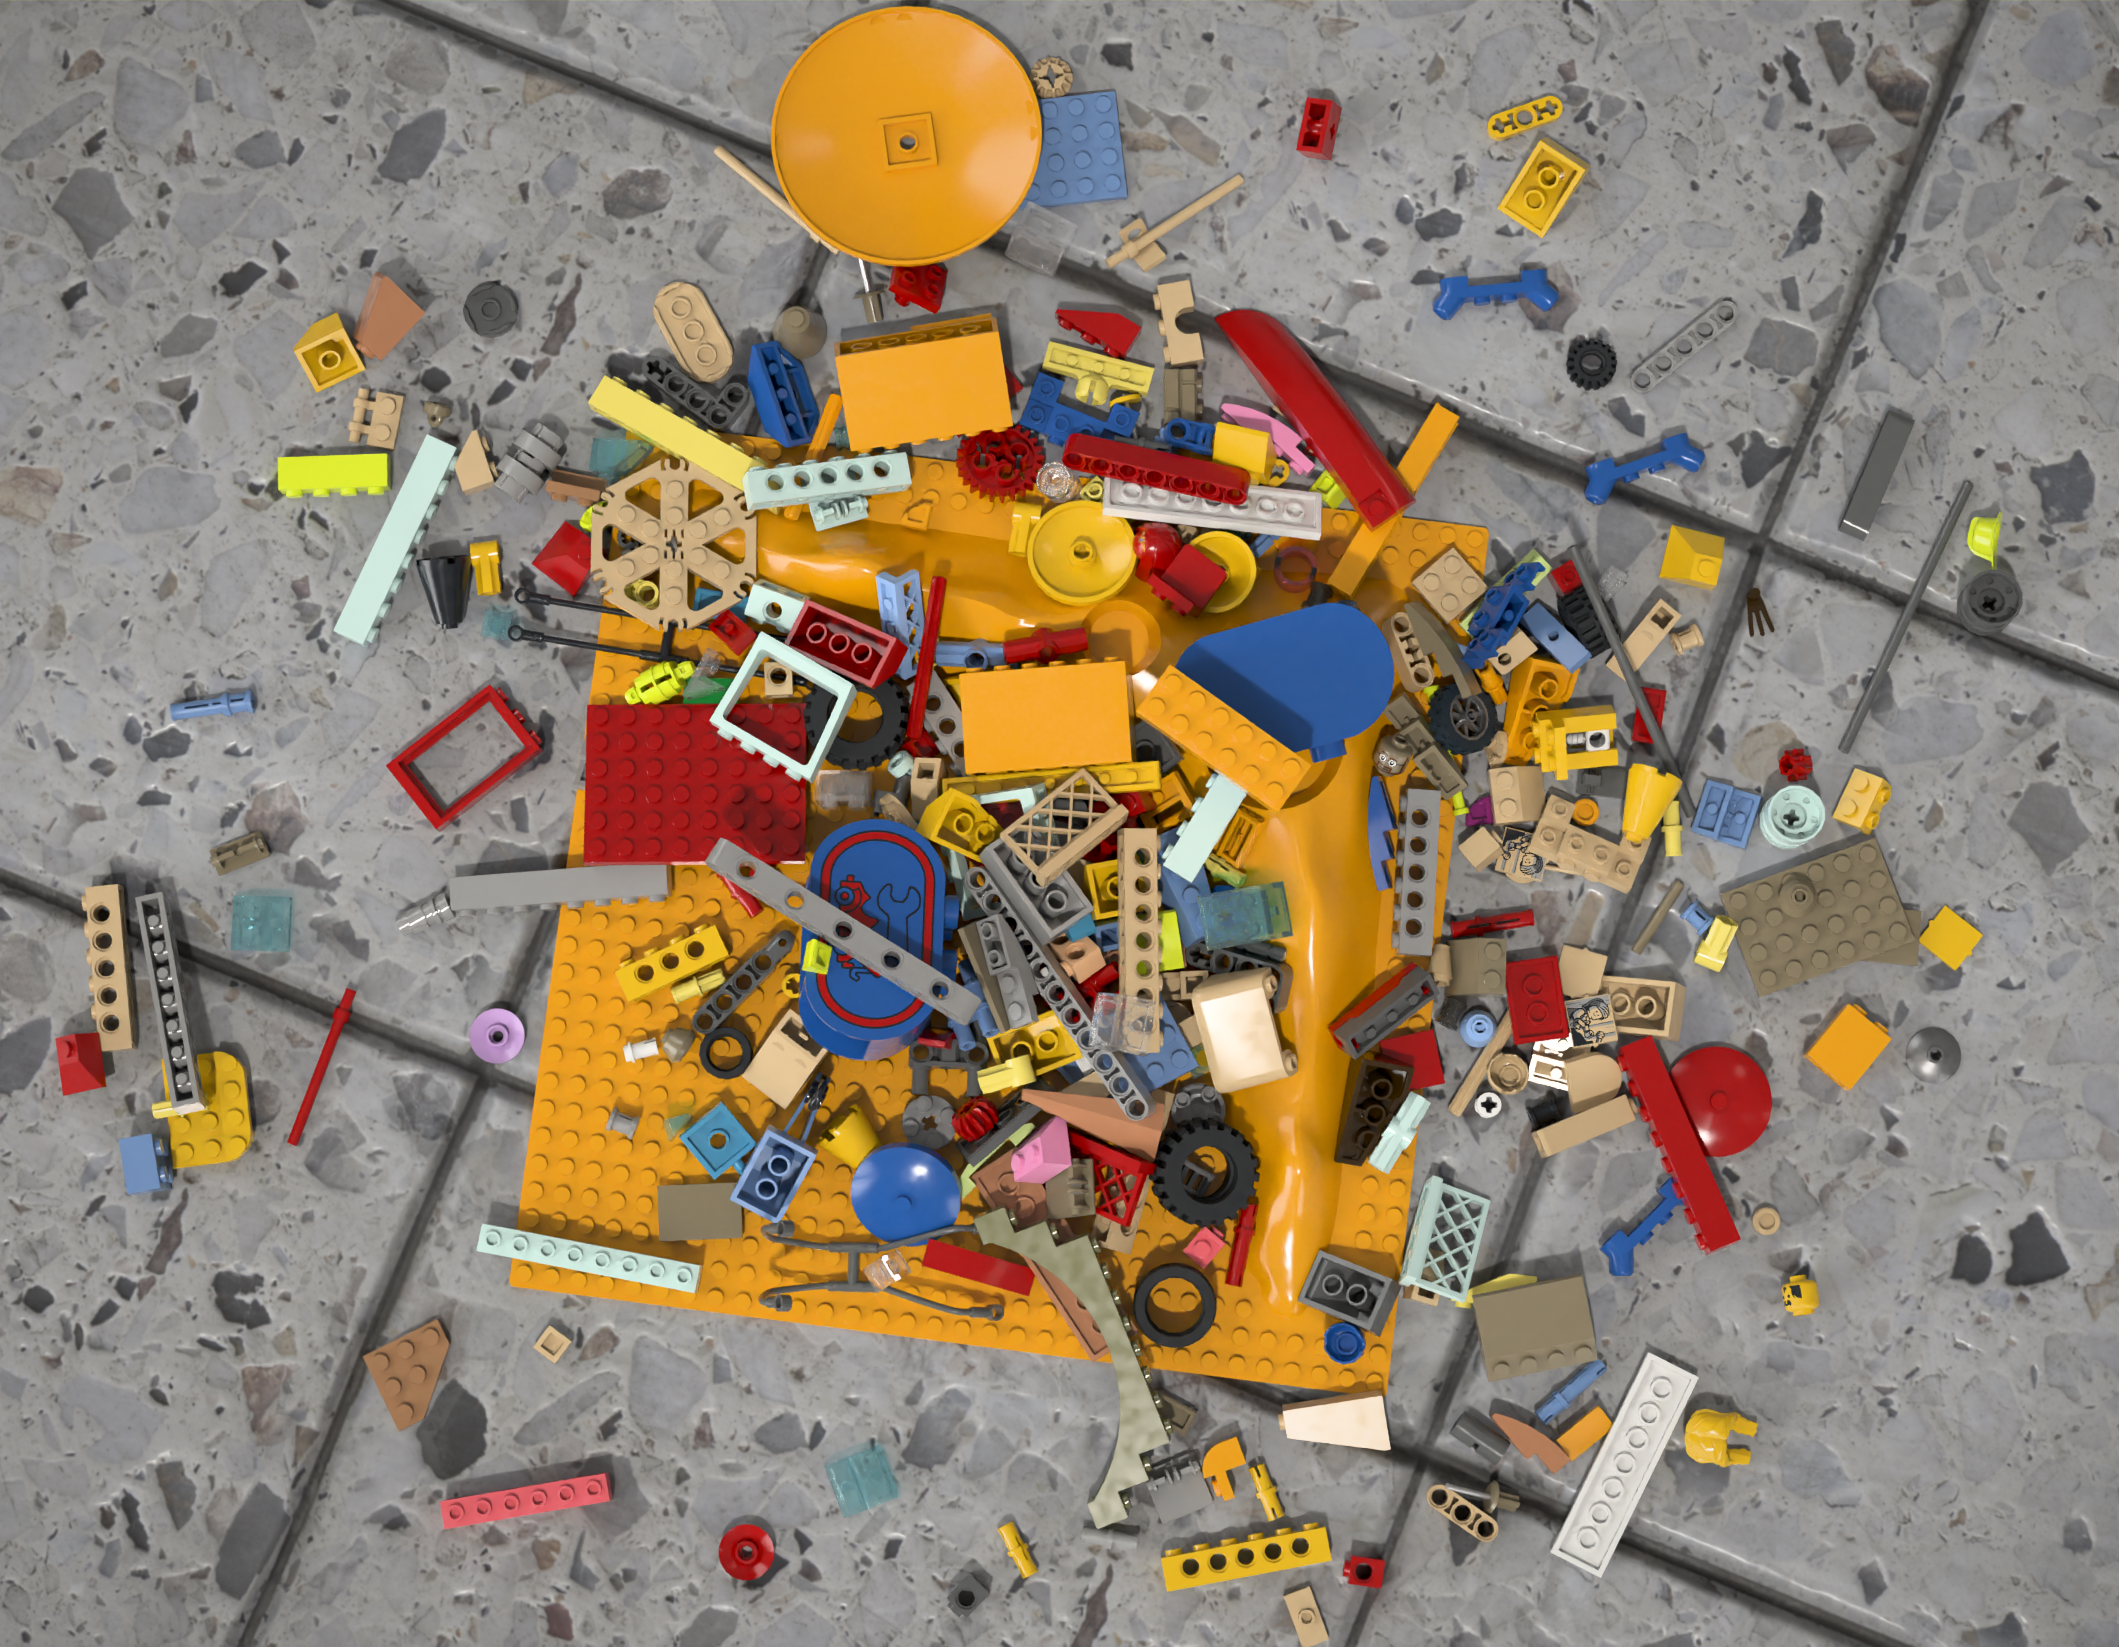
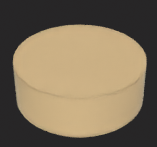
M1760 1208L1752 1216V1226L1761 1235H1771L1780 1227V1216L1772 1208Z

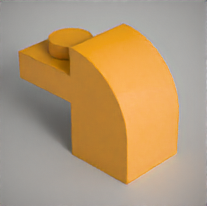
M1236 1436L1214 1444L1206 1452L1202 1462L1204 1479L1215 1475L1216 1480L1211 1481L1216 1497L1222 1496L1224 1501L1235 1498L1225 1471L1246 1464Z

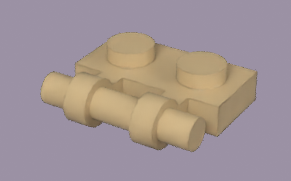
M359 388L358 396L354 398L353 402L355 411L353 421L349 422L348 431H350L348 442L359 444L360 436L363 434L368 435L367 445L369 447L395 451L405 397L377 392L375 402L368 401L369 390ZM365 411L373 412L370 426L363 424Z

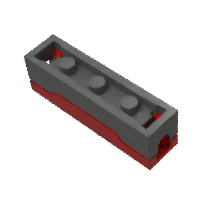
M1411 962L1328 1027V1030L1337 1047L1356 1060L1438 996L1440 992L1430 973Z

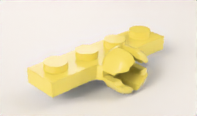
M1049 341L1042 370L1075 378L1078 382L1075 396L1079 401L1086 404L1089 393L1094 392L1092 397L1093 406L1103 405L1111 389H1118L1147 397L1154 373V368Z

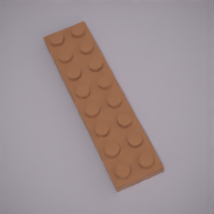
M1016 1146L972 1175L971 1179L991 1209L1006 1203L1009 1210L1014 1209L1019 1224L1015 1225L1018 1229L1046 1218L1047 1201L1046 1189L1042 1184L1017 1182L1014 1180L1011 1161L1012 1154L1018 1148ZM1065 1218L1049 1220L1050 1224L1055 1222L1060 1234V1238L1057 1239L1058 1243L1076 1236ZM1022 1255L1091 1361L1094 1363L1109 1353L1107 1343L1095 1320L1070 1288L1053 1273L1032 1259ZM1119 1304L1122 1315L1127 1314L1123 1306ZM1129 1317L1133 1328L1129 1332L1131 1337L1139 1333V1330Z

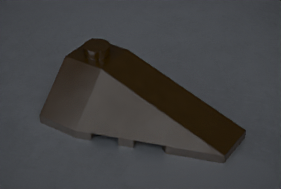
M1369 1050L1356 1060L1352 1058L1347 1076L1335 1149V1162L1362 1166L1379 1140L1378 1136L1386 1123H1390L1392 1120L1393 1112L1408 1095L1415 1070L1414 1066L1383 1053Z

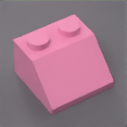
M1054 1116L1033 1130L1012 1154L1011 1161L1015 1181L1044 1184L1072 1165L1066 1120Z

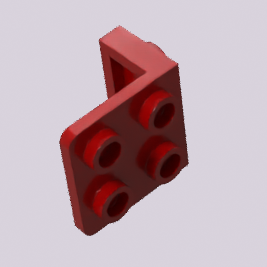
M1186 544L1161 578L1152 573L1146 582L1153 587L1151 593L1162 601H1165L1166 598L1172 601L1174 604L1171 608L1183 617L1188 613L1198 618L1227 579L1228 574L1193 546Z

